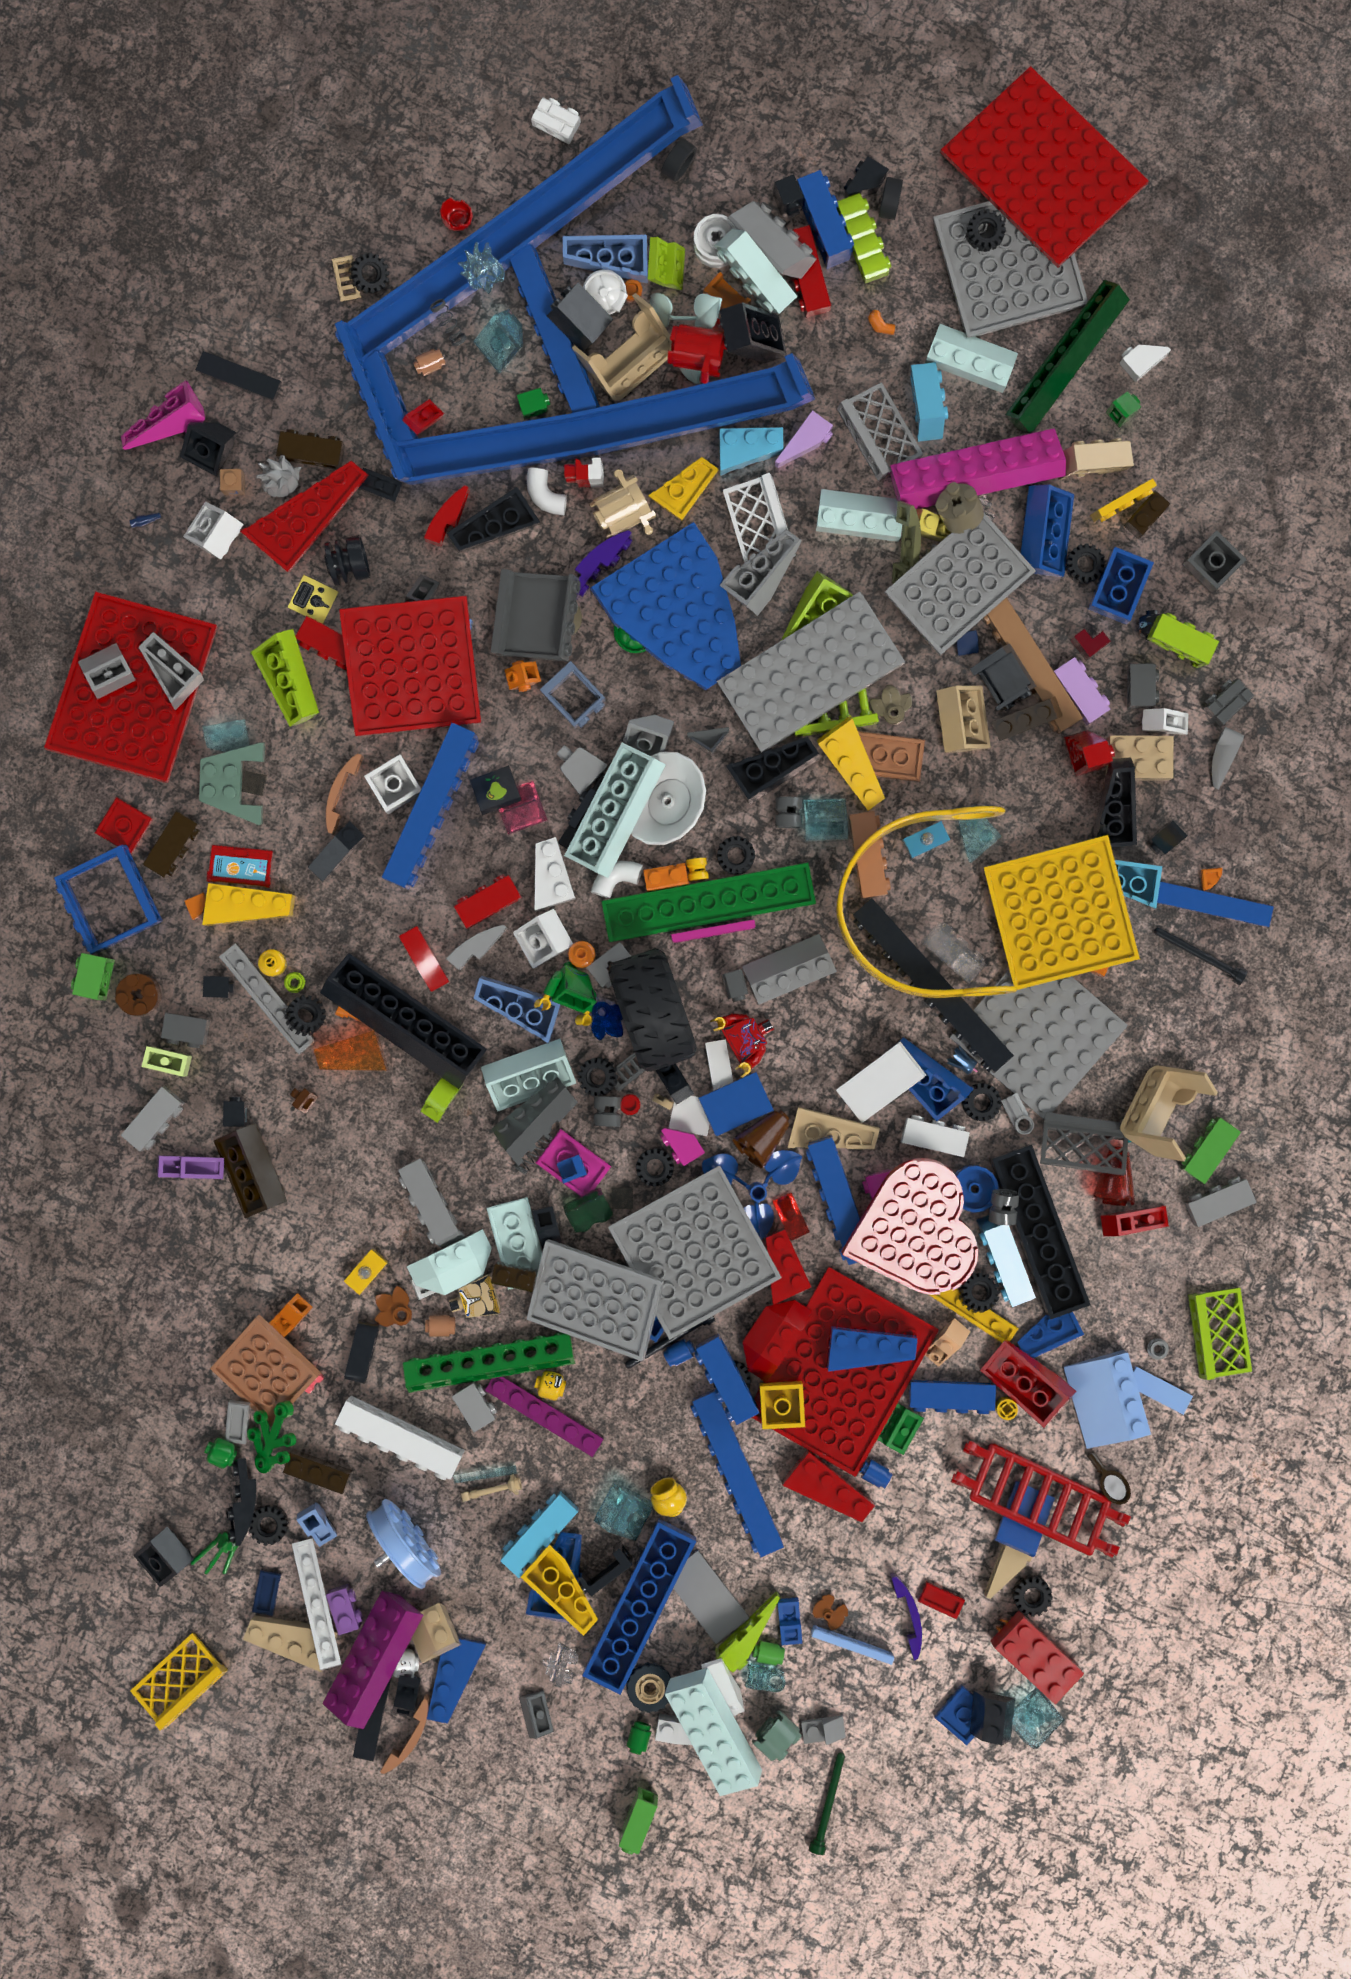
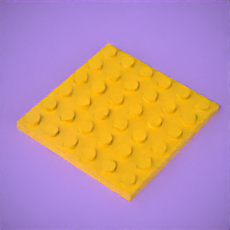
M1108 835L984 867L1013 985L1017 987V990L1140 959Z

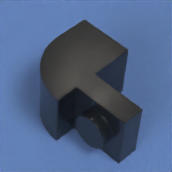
M411 1674L399 1675L392 1713L413 1717L421 1678Z

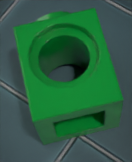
M541 388L517 395L524 420L548 413L547 406L550 405L547 393L543 394Z

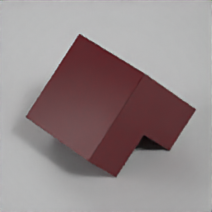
M1085 628L1070 640L1086 661L1111 642L1103 631L1092 639Z

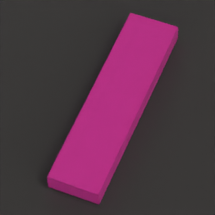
M748 920L671 934L672 943L750 930L756 926L755 920Z

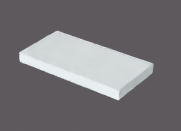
M899 1042L841 1085L836 1091L861 1123H863L923 1079L926 1074L903 1044Z

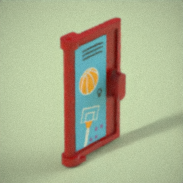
M212 845L209 871H207L206 877L207 882L215 881L270 888L273 851Z

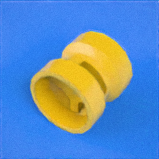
M707 858L686 860V867L689 868L688 881L709 879V874L705 867L707 865Z
M1004 1396L998 1398L995 1402V1411L1002 1419L1011 1420L1017 1415L1018 1406L1010 1397Z

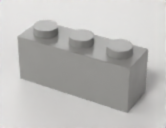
M166 1086L161 1087L121 1136L140 1152L145 1149L147 1151L150 1150L156 1143L155 1137L159 1133L162 1135L169 1128L168 1122L171 1118H177L183 1111L182 1105L185 1102Z
M1238 1176L1228 1180V1184L1223 1187L1216 1185L1209 1188V1192L1201 1195V1193H1197L1188 1197L1189 1201L1184 1203L1194 1226L1200 1227L1257 1203L1247 1179H1240Z

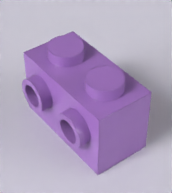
M348 1583L328 1590L326 1598L338 1635L359 1629L363 1622V1617L360 1609L357 1610L355 1601L357 1599L354 1589H351Z

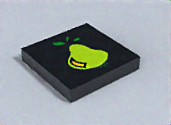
M509 765L470 780L482 815L522 801Z

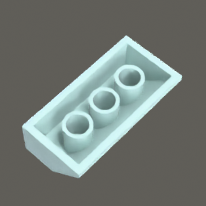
M940 324L925 363L936 362L938 369L1003 393L1018 353L977 337L967 338L964 332Z
M821 489L816 531L899 542L902 524L896 522L897 499Z
M561 1039L481 1067L486 1087L497 1112L526 1102L531 1096L557 1077L566 1087L576 1084Z

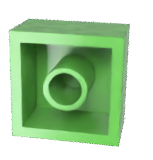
M81 953V957L78 956L75 968L78 969L76 978L74 977L71 982L72 995L106 1001L115 959Z

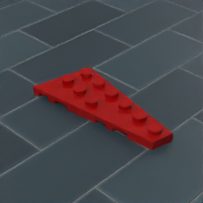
M350 461L332 472L325 479L313 484L306 491L299 493L274 509L273 512L265 517H261L254 524L240 532L290 573L369 475L353 461Z

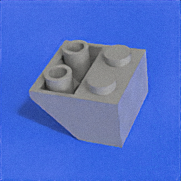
M117 643L78 661L97 699L135 681Z

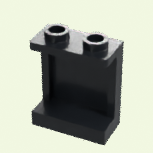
M1011 644L1001 647L970 668L974 676L980 675L998 704L995 707L996 711L1001 709L1009 710L1016 705L1015 700L1018 698L1021 701L1032 695L1031 690L1037 687Z
M621 1541L613 1546L612 1554L616 1560L593 1578H590L584 1569L580 1571L578 1584L585 1594L588 1592L592 1597L632 1566L633 1557Z

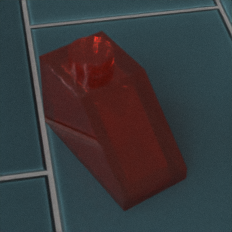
M792 1193L772 1201L790 1241L810 1233Z

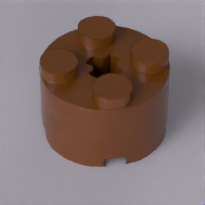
M130 974L124 977L119 982L115 992V1001L120 1009L133 1016H144L152 1013L158 1008L162 999L158 982L146 974ZM141 990L140 994L143 997L136 999L135 992Z

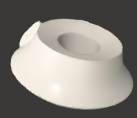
M603 269L593 272L588 276L583 285V288L609 315L620 312L628 297L623 279L611 270Z

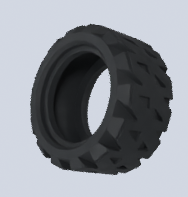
M654 948L613 962L608 974L640 1067L647 1072H652L692 1058L695 1055L697 1046L666 954Z

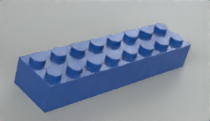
M451 723L382 875L383 879L407 890L410 887H415L419 878L416 875L419 867H424L427 861L425 854L428 848L432 849L436 841L434 834L437 829L440 830L445 821L443 814L445 810L449 811L452 806V794L454 791L458 792L462 780H460L462 772H467L471 763L469 757L471 753L475 754L480 742H478V737L474 732Z
M658 1518L586 1663L582 1674L583 1677L621 1695L696 1543V1536Z

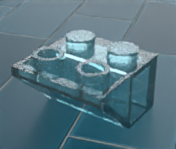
M846 799L803 800L805 842L848 840Z
M613 1483L593 1521L610 1533L636 1541L653 1509L652 1502L627 1487Z

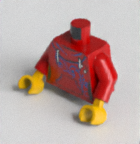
M732 1013L712 1019L710 1022L716 1021L718 1027L713 1030L722 1031L740 1063L735 1070L743 1069L744 1074L741 1077H745L760 1063L766 1052L765 1045L767 1044L764 1035L773 1031V1026L769 1019L757 1024L753 1017L750 1018L746 1014Z

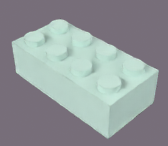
M732 228L714 245L718 250L717 256L724 263L727 262L730 265V272L734 277L742 280L744 283L742 285L748 294L754 295L757 299L755 303L760 309L780 314L798 297L746 231Z

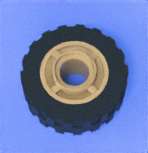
M649 1662L643 1665L640 1664L636 1669H633L626 1685L628 1698L633 1706L639 1708L642 1712L647 1711V1713L657 1712L659 1709L665 1708V1705L669 1704L665 1696V1691L671 1678L669 1672L663 1666ZM647 1683H654L656 1688L653 1692H647L644 1690V1686Z

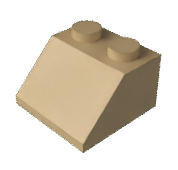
M437 1603L420 1612L423 1614V1617L412 1636V1640L422 1663L461 1645L445 1605Z

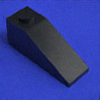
M349 821L326 845L308 868L324 882L367 837Z

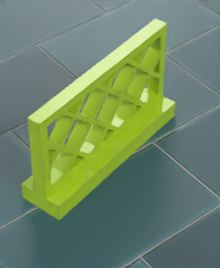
M1241 1288L1188 1294L1199 1378L1211 1380L1216 1377L1252 1372ZM1235 1293L1236 1302L1230 1307L1224 1300L1228 1294ZM1206 1297H1214L1218 1301L1212 1310L1206 1306ZM1221 1304L1229 1309L1224 1319L1216 1314ZM1233 1313L1239 1319V1323L1235 1328L1227 1323ZM1213 1316L1221 1322L1215 1331L1209 1327V1321ZM1224 1325L1232 1330L1227 1340L1218 1335ZM1236 1334L1242 1340L1238 1349L1230 1344ZM1216 1337L1224 1343L1218 1352L1212 1349V1342ZM1227 1346L1235 1351L1230 1361L1221 1356ZM1238 1355L1244 1358L1245 1368L1238 1369L1233 1365ZM1220 1358L1227 1365L1223 1371L1216 1372L1215 1363Z

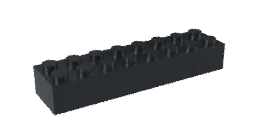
M349 953L329 975L320 991L329 1000L458 1089L461 1088L487 1051V1048Z
M1032 1144L990 1158L1000 1189H1008L1019 1193L1018 1207L1015 1208L1017 1219L1014 1228L1047 1318L1054 1319L1090 1306V1301Z

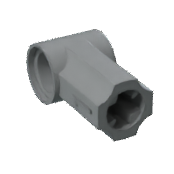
M1017 1092L1001 1100L1013 1124V1129L1019 1134H1029L1034 1128V1122L1029 1117ZM1021 1119L1028 1121V1128L1024 1131H1021L1018 1127Z

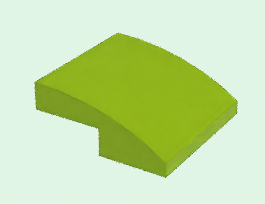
M650 237L648 280L668 288L683 290L685 248L676 242L667 243L659 237Z

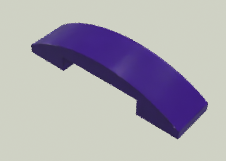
M891 1573L897 1598H906L915 1632L907 1635L913 1659L917 1660L922 1646L920 1615L905 1583L895 1573Z

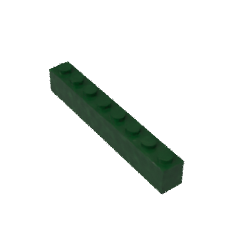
M1103 280L1005 415L1018 430L1029 434L1033 433L1129 302V297L1119 284Z

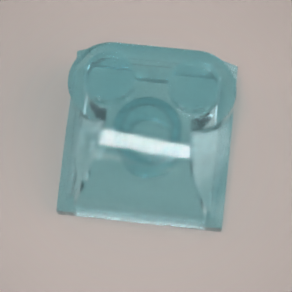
M1036 1687L1014 1707L1012 1728L1024 1743L1033 1749H1038L1061 1725L1064 1718Z

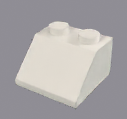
M205 502L183 537L221 560L228 552L234 538L239 535L243 524L226 511Z
M554 909L535 917L513 932L533 969L565 952L573 944Z

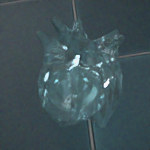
M476 242L473 254L465 250L467 261L458 262V265L463 267L465 271L460 274L468 280L469 285L473 289L483 288L490 294L494 283L504 281L505 271L499 260L492 255L489 243L485 244L484 250L481 253L478 249L479 243Z

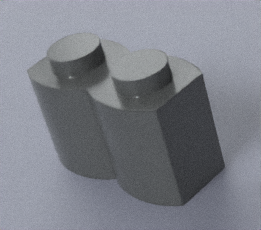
M742 969L722 974L721 977L728 1000L732 999L734 1003L746 999L745 995L749 993Z

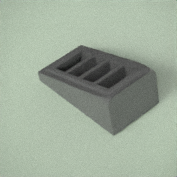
M635 1052L615 1067L618 1070L616 1073L624 1081V1083L620 1084L616 1079L617 1085L614 1087L618 1092L645 1071L643 1068L640 1069L633 1060L636 1057ZM630 1062L637 1072L635 1074L626 1065ZM622 1067L630 1075L629 1079L620 1071Z

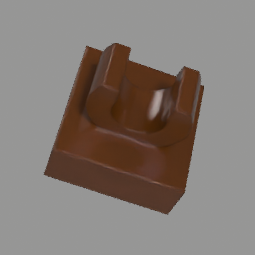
M294 1088L290 1093L295 1099L292 1106L305 1114L318 1099L316 1094L305 1088L302 1091Z

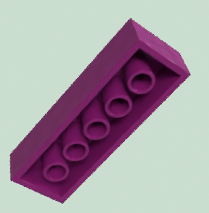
M381 1591L322 1703L346 1726L365 1728L423 1617L422 1613L398 1594Z

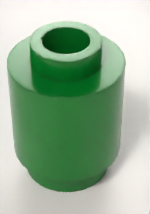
M635 1721L634 1725L631 1726L626 1747L630 1748L629 1752L637 1755L647 1752L652 1733L650 1724Z

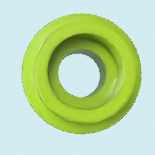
M291 972L285 977L284 986L289 992L298 993L305 987V978L298 972ZM296 978L299 983L294 987L291 981Z

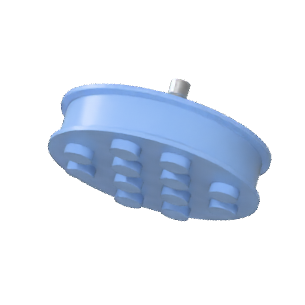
M384 1499L379 1508L366 1513L368 1524L380 1546L385 1551L384 1554L374 1561L378 1568L391 1560L398 1570L419 1589L425 1588L426 1582L432 1577H439L441 1575L440 1566L437 1562L438 1556L430 1549L422 1537L424 1534L419 1526L412 1524L411 1518L405 1510L401 1511L393 1502Z

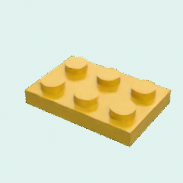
M1152 478L1098 509L1090 517L1093 522L1099 519L1101 523L1117 514L1116 509L1121 512L1135 504L1133 499L1136 498L1138 502L1152 494V488L1157 486L1156 482Z

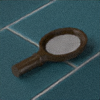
M1090 1452L1087 1457L1101 1475L1099 1485L1103 1495L1114 1504L1122 1505L1127 1503L1131 1496V1489L1125 1477L1114 1470H1107L1095 1452Z

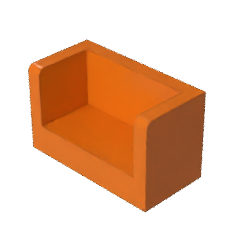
M721 272L703 289V294L722 298L720 310L742 302L751 305V299L749 297L745 299L723 279Z

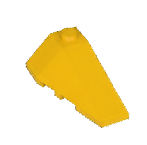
M548 1545L524 1571L521 1578L584 1636L598 1618L565 1558L552 1546Z

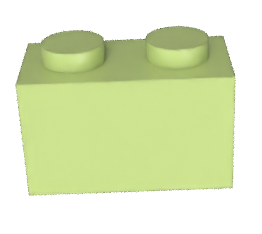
M146 1046L142 1067L185 1077L188 1076L192 1056Z

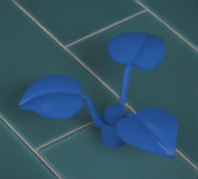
M791 1150L773 1152L768 1163L764 1166L769 1172L764 1183L753 1182L750 1185L735 1176L738 1171V1163L733 1156L726 1153L716 1154L703 1160L702 1170L705 1174L721 1166L730 1185L732 1180L735 1179L748 1189L749 1195L755 1202L754 1205H746L744 1210L762 1240L770 1231L774 1221V1212L771 1206L767 1203L758 1205L767 1196L766 1187L768 1186V1181L772 1176L773 1181L777 1184L787 1185L791 1183L798 1175L802 1156Z

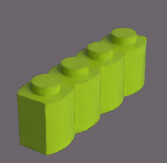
M858 193L837 201L838 207L836 209L839 215L842 214L845 219L846 226L844 228L846 233H850L854 242L852 253L864 283L866 284L888 276L891 263L888 256L884 257L881 250L884 249L881 237H877L874 230L877 229L873 217L870 218L867 210H869L867 199L862 198L861 194Z

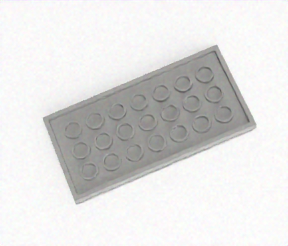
M860 591L724 676L717 683L760 752L763 753L905 664V661Z

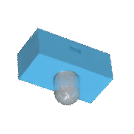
M942 821L904 838L902 842L912 859L950 841V838Z

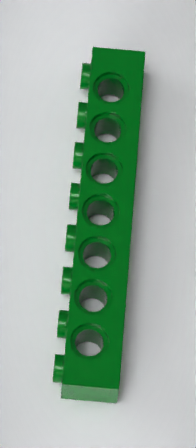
M559 1332L551 1337L536 1336L533 1340L525 1341L519 1339L505 1345L503 1343H496L488 1348L474 1347L471 1348V1351L465 1352L456 1350L443 1356L441 1354H433L426 1359L411 1358L408 1362H403L405 1386L408 1392L412 1393L576 1363L571 1336ZM550 1347L557 1348L552 1354L546 1352ZM528 1351H536L533 1357H526ZM509 1354H514V1355H515V1357H514L513 1360H511V1361H506V1360H505V1357H506L507 1355H509ZM487 1358H494L491 1364H484ZM466 1362H473L470 1368L463 1367ZM446 1365H452L450 1371H442ZM425 1369H431L429 1375H422Z

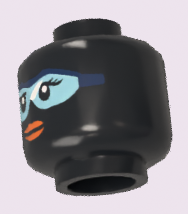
M1148 610L1146 615H1142L1139 618V635L1145 638V641H1149L1147 640L1156 617L1161 615L1158 610Z

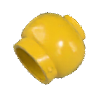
M663 1478L654 1483L650 1489L652 1506L658 1514L675 1517L683 1511L687 1502V1496L684 1488L676 1483L675 1479Z

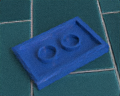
M757 1072L699 1097V1101L715 1136H719L774 1111Z
M1018 1481L1014 1482L1006 1505L1008 1509L1012 1505L1020 1484ZM1027 1486L1018 1510L1019 1514L1027 1518L1030 1517L1039 1490ZM1048 1494L1037 1520L1038 1523L1046 1526L1055 1500L1054 1497ZM1002 1516L994 1540L1034 1557L1043 1534Z

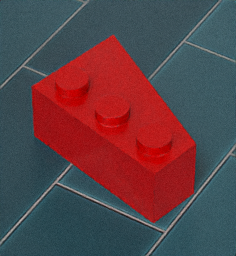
M785 1228L765 1236L766 1250L782 1277L770 1284L772 1303L774 1305L811 1288V1285Z

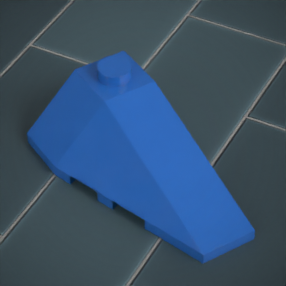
M561 1532L553 1548L565 1558L579 1583L582 1535ZM531 1589L526 1615L569 1623L534 1589Z

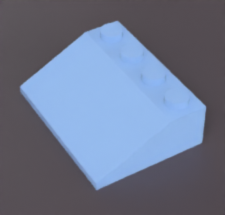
M1120 1350L1063 1367L1067 1383L1077 1391L1073 1395L1072 1401L1086 1449L1151 1435L1127 1351Z

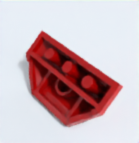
M796 1300L766 1306L742 1341L748 1371L764 1382H767L795 1343L813 1311Z

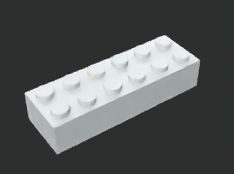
M353 1396L346 1400L335 1425L339 1426L338 1429L346 1434L352 1432L358 1435L357 1438L365 1443L371 1441L377 1444V1448L387 1453L392 1451L397 1454L396 1457L405 1462L410 1460L416 1463L415 1466L423 1471L429 1469L435 1472L434 1475L442 1480L447 1478L451 1480L465 1451Z

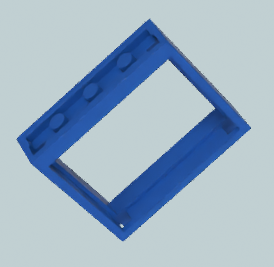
M120 845L54 877L57 886L56 890L60 895L62 894L65 900L64 907L69 914L71 913L74 919L73 926L78 933L80 932L83 938L82 945L86 947L87 952L90 954L99 953L163 922L127 845ZM118 857L148 921L98 944L69 880Z

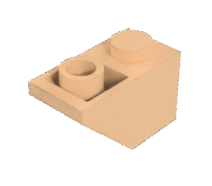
M954 1318L934 1338L925 1356L939 1367L962 1347L970 1331Z

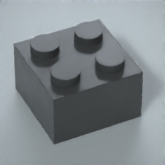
M1216 530L1182 565L1213 594L1247 559Z

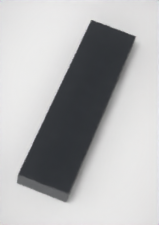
M205 351L202 352L195 369L198 373L275 402L282 384L278 379Z

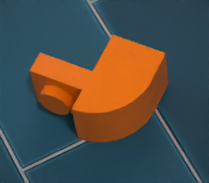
M297 1293L269 1324L285 1338L313 1307Z

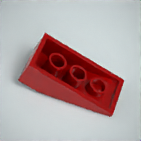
M1004 1340L980 1370L1043 1428L1056 1417L1077 1392L1060 1376L1007 1340Z

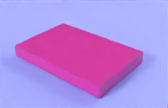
M560 1129L536 1161V1164L562 1182L557 1163L580 1154L587 1175L564 1184L587 1200L611 1166Z

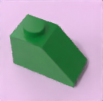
M1127 391L1113 401L1105 413L1120 428L1141 409L1140 400L1136 395H1131Z

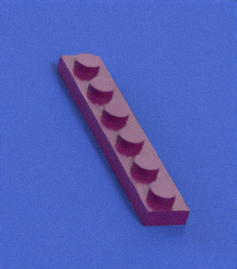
M504 1376L492 1378L485 1389L489 1394L591 1457L594 1456L604 1440L600 1435Z

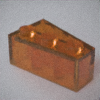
M374 1030L313 1049L320 1070L389 1071L378 1033Z

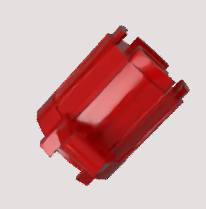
M717 318L716 324L712 329L684 324L673 326L670 340H672L671 351L668 350V364H673V367L701 371L700 381L703 384L709 382V376L720 378L719 371L724 349H726L724 345L725 334L724 329L721 328L720 319Z

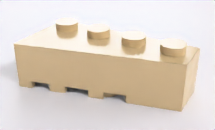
M261 1615L253 1616L243 1640L322 1672L319 1667L309 1623ZM333 1626L335 1638H337L338 1632L336 1627Z

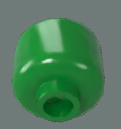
M216 1438L214 1442H208L204 1453L207 1454L206 1461L224 1469L232 1465L237 1451L233 1443L222 1438Z

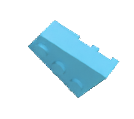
M936 362L911 365L910 380L913 403H915L916 409L915 422H918V442L943 439L945 419H948L947 406L943 407L945 391L944 388H940V383H942L941 370H937Z
M783 427L720 429V476L780 455L783 451Z

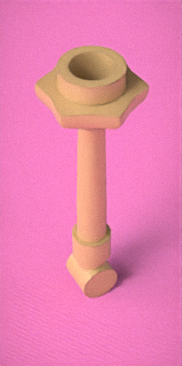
M512 1474L507 1484L481 1490L476 1489L470 1492L465 1491L460 1494L462 1502L509 1489L515 1495H519V1490H522L520 1478H516Z

